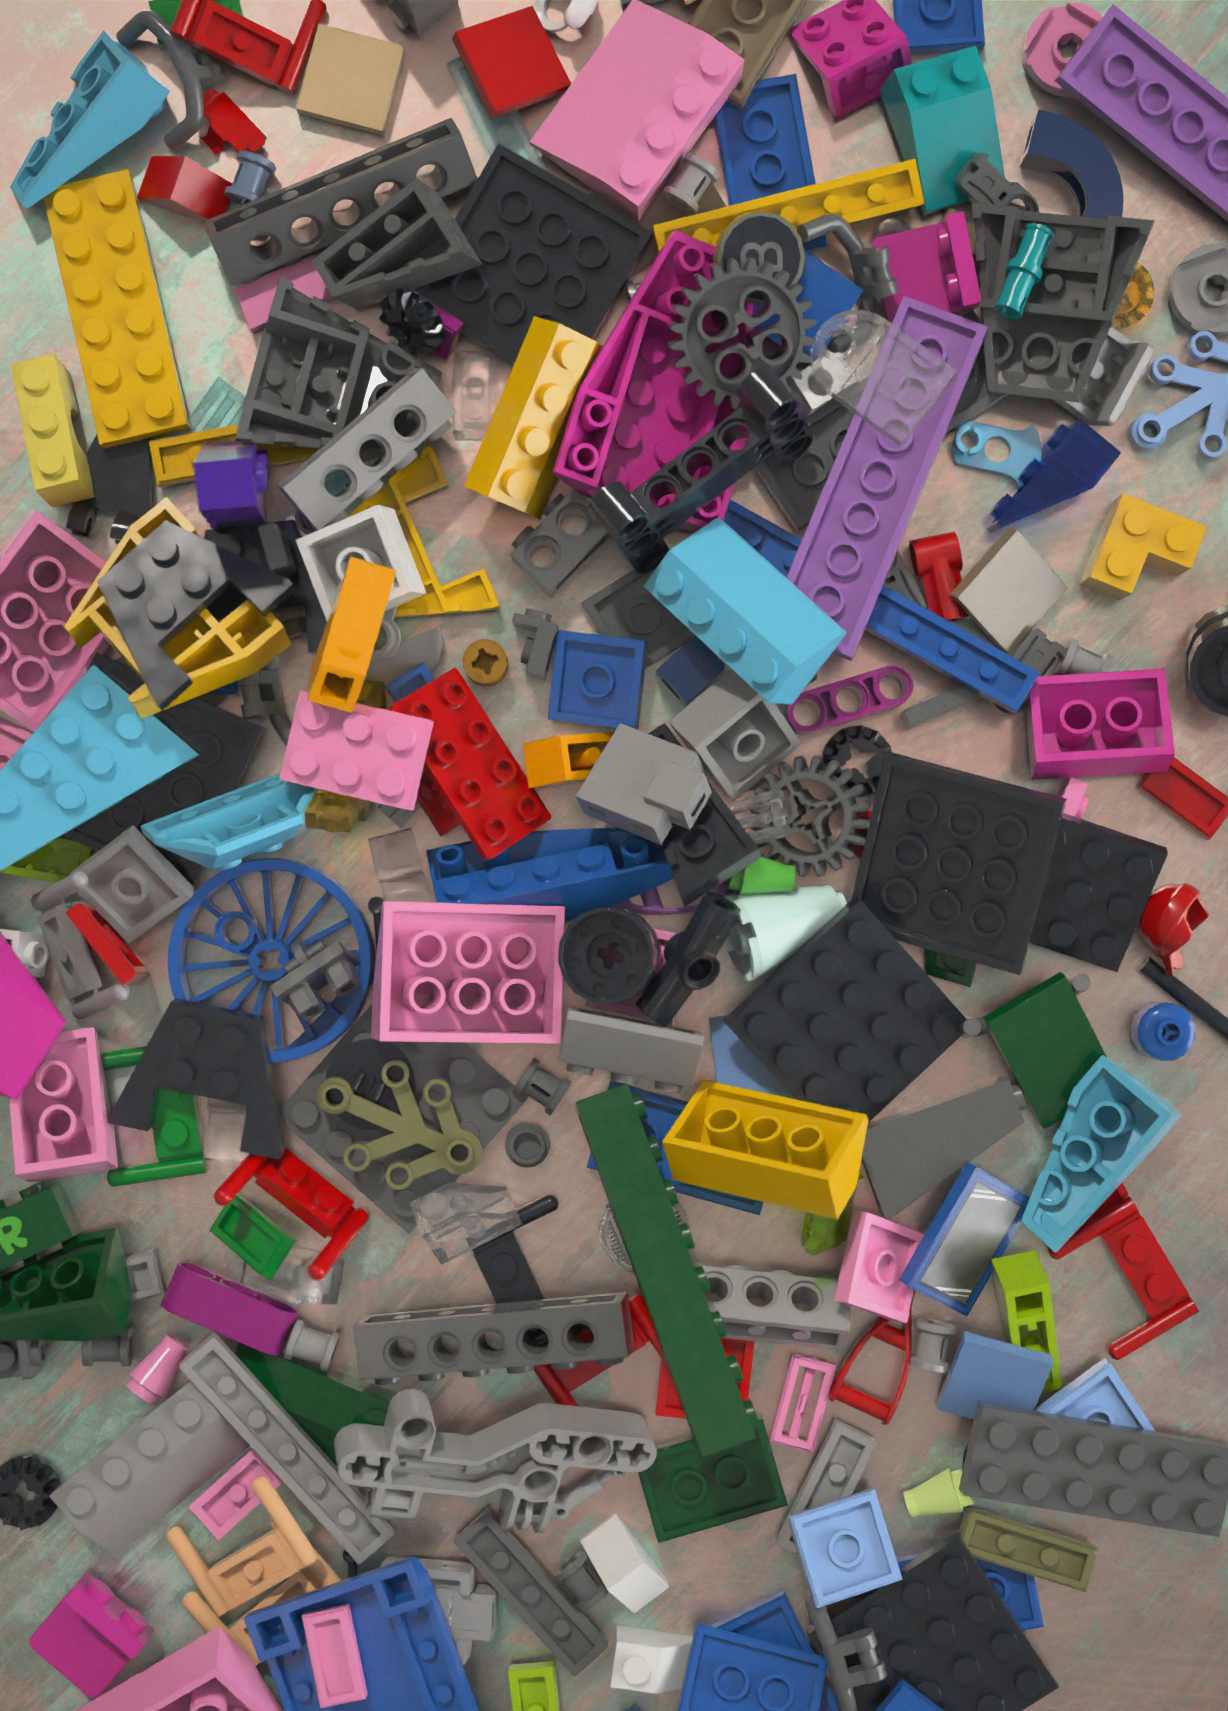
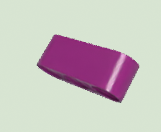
M896 665L882 667L801 692L793 704L786 705L783 715L795 734L801 736L811 735L902 705L912 695L914 688L913 679L910 673L903 667ZM891 676L899 680L902 687L899 698L889 699L882 695L879 684L883 677ZM849 689L857 694L859 707L855 712L848 713L839 708L836 700L839 691ZM802 702L811 704L817 712L816 722L809 726L799 724L793 714L796 704Z
M182 1261L178 1262L161 1302V1306L170 1313L256 1350L275 1356L281 1355L299 1314L295 1308L282 1301L200 1266Z

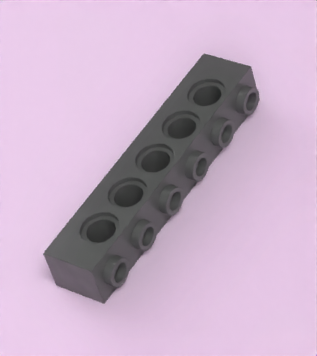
M451 117L206 220L204 224L210 242L230 285L233 286L240 282L247 284L258 280L268 270L280 265L291 266L297 264L304 259L306 254L321 248L327 249L416 178L438 192L441 198L444 196L455 197L461 195L468 190L470 185L475 184L478 178L463 137ZM429 164L435 165L434 170L428 176H416L421 167ZM385 182L394 183L389 192L375 194V190L380 184ZM339 201H353L351 206L345 211L338 212L333 210ZM299 218H311L309 225L302 229L292 227L293 223ZM256 236H270L269 241L262 246L250 244Z
M628 1292L364 1315L353 1326L359 1379H374L377 1385L397 1383L402 1380L403 1376L418 1375L420 1381H434L444 1378L446 1376L445 1373L461 1371L463 1377H479L490 1372L489 1369L506 1368L507 1373L518 1374L533 1370L534 1365L551 1364V1368L554 1370H565L578 1366V1361L596 1360V1365L611 1366L622 1363L623 1358L628 1357L635 1346ZM585 1324L590 1327L594 1334V1340L586 1342L578 1339L574 1334L573 1325ZM534 1327L542 1329L548 1336L549 1344L538 1345L534 1343L529 1336V1329ZM491 1331L499 1334L503 1339L504 1348L494 1349L490 1347L485 1340V1332ZM448 1335L453 1337L459 1344V1352L451 1353L447 1351L441 1343V1336ZM399 1339L407 1340L413 1345L415 1349L414 1357L405 1356L400 1352L397 1344Z

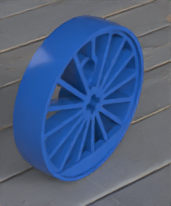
M261 858L241 862L233 868L220 871L202 884L194 892L191 899L186 902L177 917L168 948V975L174 998L199 1003L254 974V978L227 1009L237 1010L262 980L252 1014L260 1015L270 983L272 985L289 974L284 964L295 957L291 944L333 896L343 907L348 918L304 940V942L309 946L352 924L359 945V949L353 951H355L357 956H360V963L356 967V971L361 985L348 995L341 997L337 995L331 1003L319 994L325 1005V1011L312 1025L309 1020L298 1016L305 1031L287 1048L284 1043L281 1000L276 998L272 991L276 1049H269L271 1063H283L305 1058L321 1051L340 1038L356 1021L367 1002L375 973V946L369 923L352 894L335 878L314 866L282 858ZM286 871L294 873L296 877L276 936L271 872ZM258 872L262 873L267 938L238 883L239 878ZM308 878L323 887L326 892L284 941L303 880ZM230 884L243 911H231L224 914L211 903L210 898L224 886ZM203 907L218 918L214 928L215 938L192 930L193 923ZM235 918L242 919L249 929L247 939L239 945L232 943L226 935L227 925ZM190 937L249 957V959L187 964L185 962L187 941ZM278 950L280 955L277 961L282 965L280 970L271 968L266 971L263 967L267 961L262 956L264 951L271 953ZM250 966V969L196 997L191 993L187 980V971Z

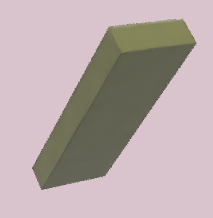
M970 1505L965 1508L959 1528V1534L975 1558L1086 1593L1099 1549L1097 1546Z

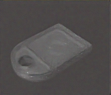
M865 310L844 311L831 317L819 328L814 337L816 344L811 346L812 372L816 382L823 391L900 447L957 375L956 369L878 314ZM843 334L850 339L851 346L846 352L835 354L826 348V340L831 335Z

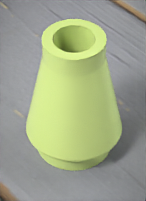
M949 1467L917 1487L903 1492L911 1518L965 1512L966 1506L973 1505V1497L963 1495L959 1490L963 1469L952 1471Z

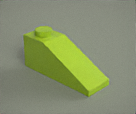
M1036 1250L991 1259L996 1297L1006 1343L1052 1355L1053 1366L1041 1393L1062 1389L1050 1282Z

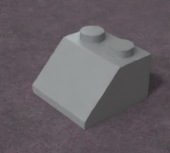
M730 669L669 721V724L689 750L698 753L704 769L733 802L802 744L776 704L768 703L733 669Z

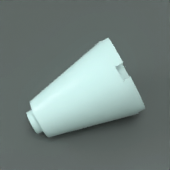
M830 885L794 887L791 893L771 892L738 895L735 892L723 896L734 902L741 910L727 936L730 937L735 949L728 952L731 961L745 981L763 977L787 961L847 904L843 894L840 891H834Z

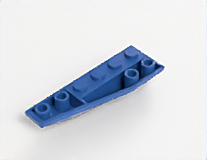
M618 827L533 831L489 861L482 859L471 841L426 850L436 903L565 907L564 922L576 919L584 912L600 907L607 908L674 879L663 845Z

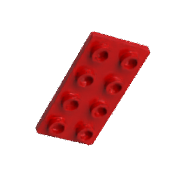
M453 668L388 708L389 711L434 721L416 799L440 836L461 825L482 859L489 861L551 819V814L535 789L529 788L526 775L458 669Z

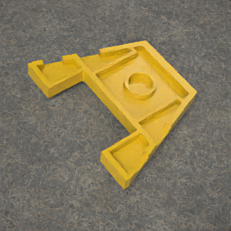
M432 445L425 447L420 456L415 458L403 470L393 475L384 487L369 500L366 499L346 517L348 518L376 505L395 510L426 594L398 605L394 618L489 611L500 608L484 568L443 586L439 584L406 506L407 502L448 485Z

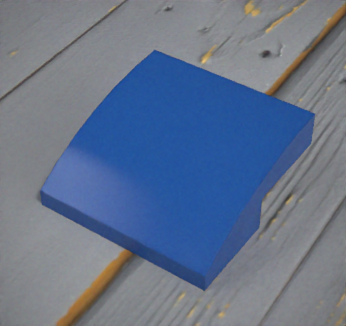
M804 249L803 271L797 282L803 289L795 299L796 301L808 300L812 303V306L803 312L802 315L803 317L816 320V325L805 329V335L814 338L816 344L803 346L802 352L812 359L811 363L808 364L813 365L817 362L864 290ZM753 304L752 315L758 313L763 305ZM778 314L772 315L754 328L757 329L761 326L777 322L779 320ZM777 333L767 336L781 346V338Z

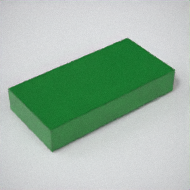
M237 1194L228 1205L223 1207L209 1230L261 1277L272 1280L296 1242L240 1194Z

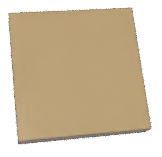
M319 23L296 106L297 113L383 136L406 53L405 46Z

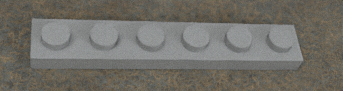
M215 1332L180 1361L179 1368L359 1565L394 1535L393 1528L385 1519L366 1517L365 1497L354 1485L347 1484L341 1479L338 1467Z

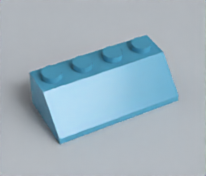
M720 518L714 519L669 550L643 586L768 703L793 704L847 634L843 628Z

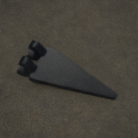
M95 436L86 453L95 497L69 503L73 506L67 518L66 528L72 530L71 533L73 535L91 538L95 521V510L116 514L111 527L110 538L115 539V544L118 545L130 526L152 509L151 451L149 446L151 438L103 449L99 444L98 436Z

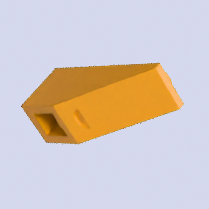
M350 557L310 669L308 701L350 713L353 712L367 674L396 570Z

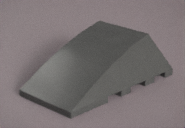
M971 202L976 231V261L979 265V291L982 301L980 306L983 311L984 325L988 326L983 340L988 392L1079 403L1155 220L1107 216V219L1060 215L1022 211L1015 206ZM1037 223L1044 225L1052 230L1051 233H1054V237L1040 266L1043 271L1040 281L1032 286L1020 319L1003 317L996 312L997 310L994 309V305L998 301L1008 276L1005 269L1009 259L1015 258L1027 224Z
M280 275L241 410L235 442L322 448L414 368H423L437 387H439L442 372L400 346L398 347L395 343L390 341L387 344L370 334V329L358 321L354 320L352 323L329 309L331 305L316 296H313V298L306 296L293 288L294 283ZM407 410L400 411L394 419V428L399 435L406 436L414 428V418ZM370 439L361 445L359 451L380 453V448L374 440ZM425 440L414 449L418 456L422 453Z

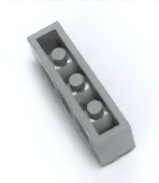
M414 368L278 484L277 487L313 529L320 530L324 526L332 525L349 515L345 508L355 499L360 497L362 501H365L376 493L384 484L380 478L391 468L394 467L396 471H400L411 463L418 455L414 449L426 438L433 442L447 432L452 426L448 419L457 411L423 368ZM402 410L409 411L414 418V428L406 436L399 435L394 428V419ZM372 439L379 445L380 457L374 464L366 466L360 459L359 450L365 441ZM339 469L346 478L345 488L337 495H330L324 486L325 477L330 471Z
M692 1260L694 1268L702 1265L710 1285L711 1292L709 1293L717 1294L722 1298L718 1302H712L707 1299L706 1301L710 1312L718 1309L727 1333V1336L723 1338L844 1351L850 1333L851 1306L834 1301L838 1285L837 1277L827 1274L815 1277L799 1276L787 1270H774L771 1272L752 1271L741 1265H730L725 1268L705 1266L699 1261ZM759 1298L765 1301L767 1305L763 1307L755 1306L748 1299ZM805 1303L812 1310L801 1311L797 1309L793 1304Z

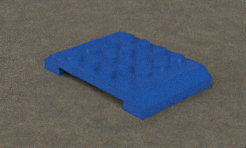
M416 1555L249 1612L244 1617L259 1662L267 1660L285 1711H479L428 1571ZM349 1603L368 1695L363 1700L320 1708L302 1615L306 1611Z

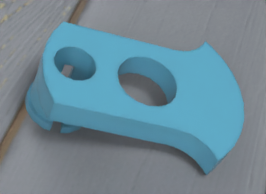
M968 421L958 428L952 443L954 465L1007 476L1014 481L1017 489L1026 484L1035 474L1042 454L1041 439L1033 423L1028 428L1018 431ZM963 436L971 437L974 441V447L968 451H965L966 447L962 444L961 437ZM999 438L1007 443L1009 455L1005 461L993 462L987 458L985 444L988 440Z

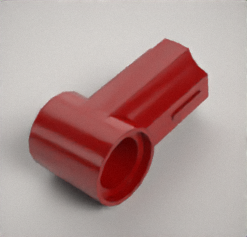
M952 531L910 540L911 564L916 579L921 581L927 609L949 622L968 618L969 615L950 595L962 581L960 571H962L963 562L956 533Z

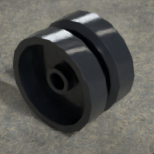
M1228 605L1206 613L1191 628L1184 645V657L1188 677L1198 700L1212 712L1228 717Z

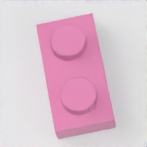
M253 1448L189 1505L191 1511L218 1541L261 1503L251 1487L256 1477L266 1476L275 1489L283 1483Z

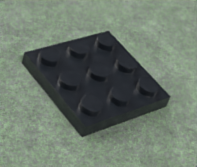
M1063 813L1030 943L1118 972L1168 855L1167 848Z

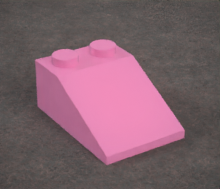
M90 1027L60 1032L19 1099L9 1098L15 1175L28 1182L118 1169L114 1124L108 1123L112 1110L96 1028Z

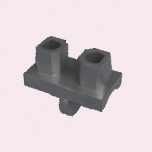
M298 939L291 944L295 957L284 964L289 974L272 984L270 988L275 997L289 1004L299 1017L310 1020L325 1008L317 991L329 984L333 992L341 997L348 995L361 985L354 967L360 963V960L355 951L352 949L348 951L339 941L327 947L324 941L320 940L309 947L303 940Z

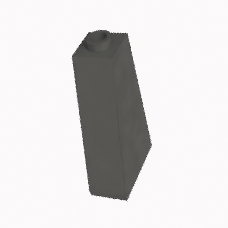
M1000 1076L868 1123L861 1161L879 1212L883 1218L889 1219L896 1216L962 1168L966 1162L976 1158L1024 1123L1021 1110L1026 1109V1103L1017 1083L1011 1085L1009 1079Z

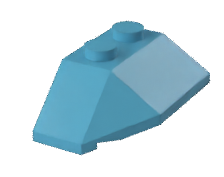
M281 773L143 824L141 829L143 834L157 846L211 870L215 868L217 870H226L239 865L242 862L241 858L256 852L267 854L277 851L283 847V842L295 838L320 789L280 780Z

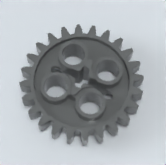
M731 257L728 258L726 272H723L717 264L711 263L710 272L712 278L707 280L698 273L694 274L695 281L699 287L695 292L682 287L681 292L688 299L686 306L680 304L672 305V309L682 315L681 321L668 323L667 327L679 333V338L670 341L668 347L673 350L682 351V354L673 361V365L676 368L689 367L682 380L689 384L699 379L695 390L696 394L702 397L712 389L711 402L718 406L723 401L725 395H727L729 407L737 410L740 404L738 396L740 384L750 373L760 367L769 366L788 389L789 387L785 381L788 376L799 380L802 379L803 376L795 366L798 362L811 363L812 359L803 353L802 350L803 346L816 344V340L805 335V329L811 328L817 323L816 320L803 317L802 315L803 312L812 306L811 301H796L795 299L803 287L798 283L792 284L787 288L785 287L790 273L782 270L772 278L773 263L765 261L757 272L754 258L747 257L743 269H740L736 259ZM759 290L763 294L764 305L758 313L748 315L744 309V300L749 293ZM712 310H719L723 318L722 326L715 333L705 334L702 329V320L705 314ZM778 314L779 320L777 322L748 331L745 334L747 342L744 344L736 339H731L717 347L713 352H705L707 345L736 336L738 334L737 325L740 323L748 328H753L766 321L772 315ZM777 333L781 338V347L778 353L770 357L764 356L761 349L763 340L769 334ZM729 353H737L740 358V366L737 372L729 376L722 375L720 372L722 358Z

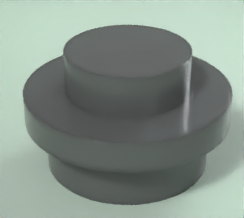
M532 1122L517 1124L509 1131L505 1140V1150L509 1159L514 1164L525 1168L534 1167L542 1163L550 1149V1140L547 1132L540 1125Z

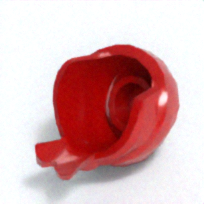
M1170 883L1160 886L1153 891L1138 923L1139 933L1145 942L1151 945L1152 952L1157 957L1162 958L1167 976H1172L1174 969L1182 968L1184 959L1179 949L1192 939V931L1209 916L1206 907L1200 899L1201 891L1187 883Z

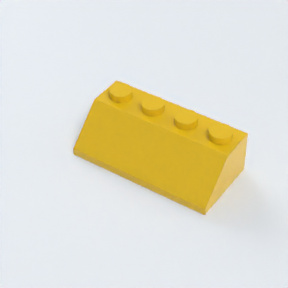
M534 316L464 487L536 518H541L558 478L553 474V470L578 387L602 349L598 342L560 323Z
M703 1080L663 1139L662 1144L674 1181L838 1219L857 1186L868 1118L866 1114Z

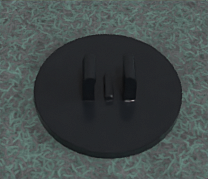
M376 1039L359 1040L344 1047L332 1059L325 1079L331 1076L344 1077L351 1083L354 1094L401 1114L392 1088L383 1082L381 1076L383 1066L389 1060L400 1059L409 1068L408 1081L414 1095L416 1089L415 1073L406 1055L391 1043ZM393 1065L387 1069V1076L390 1080L397 1082L403 1079L404 1071L400 1066ZM332 1088L327 1091V1100L331 1104H339L343 1101V1093L339 1089ZM347 1111L336 1114L345 1123L359 1129L375 1130L383 1128Z

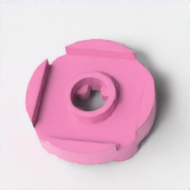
M1068 3L1066 7H1057L1055 9L1051 7L1043 11L1032 23L1024 41L1022 65L1025 72L1046 92L1069 99H1076L1054 81L1071 59V57L1065 59L1060 55L1061 51L1057 48V44L1066 45L1071 40L1077 44L1076 52L1102 15L1095 9L1080 3Z

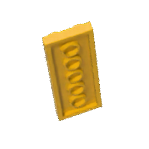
M129 169L62 184L45 196L44 202L100 446L105 449L189 429L190 425L131 172Z

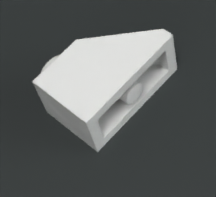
M617 1625L610 1669V1687L653 1694L681 1689L692 1636Z

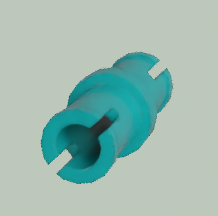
M1037 223L1027 224L1015 258L1009 259L1005 272L1008 276L998 301L994 305V309L1001 316L1009 319H1020L1022 317L1023 309L1032 286L1040 281L1043 273L1040 266L1054 237V233H1051L1052 230Z

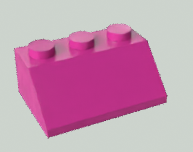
M1165 668L1038 676L1027 695V739L1031 780L1167 772L1175 755Z

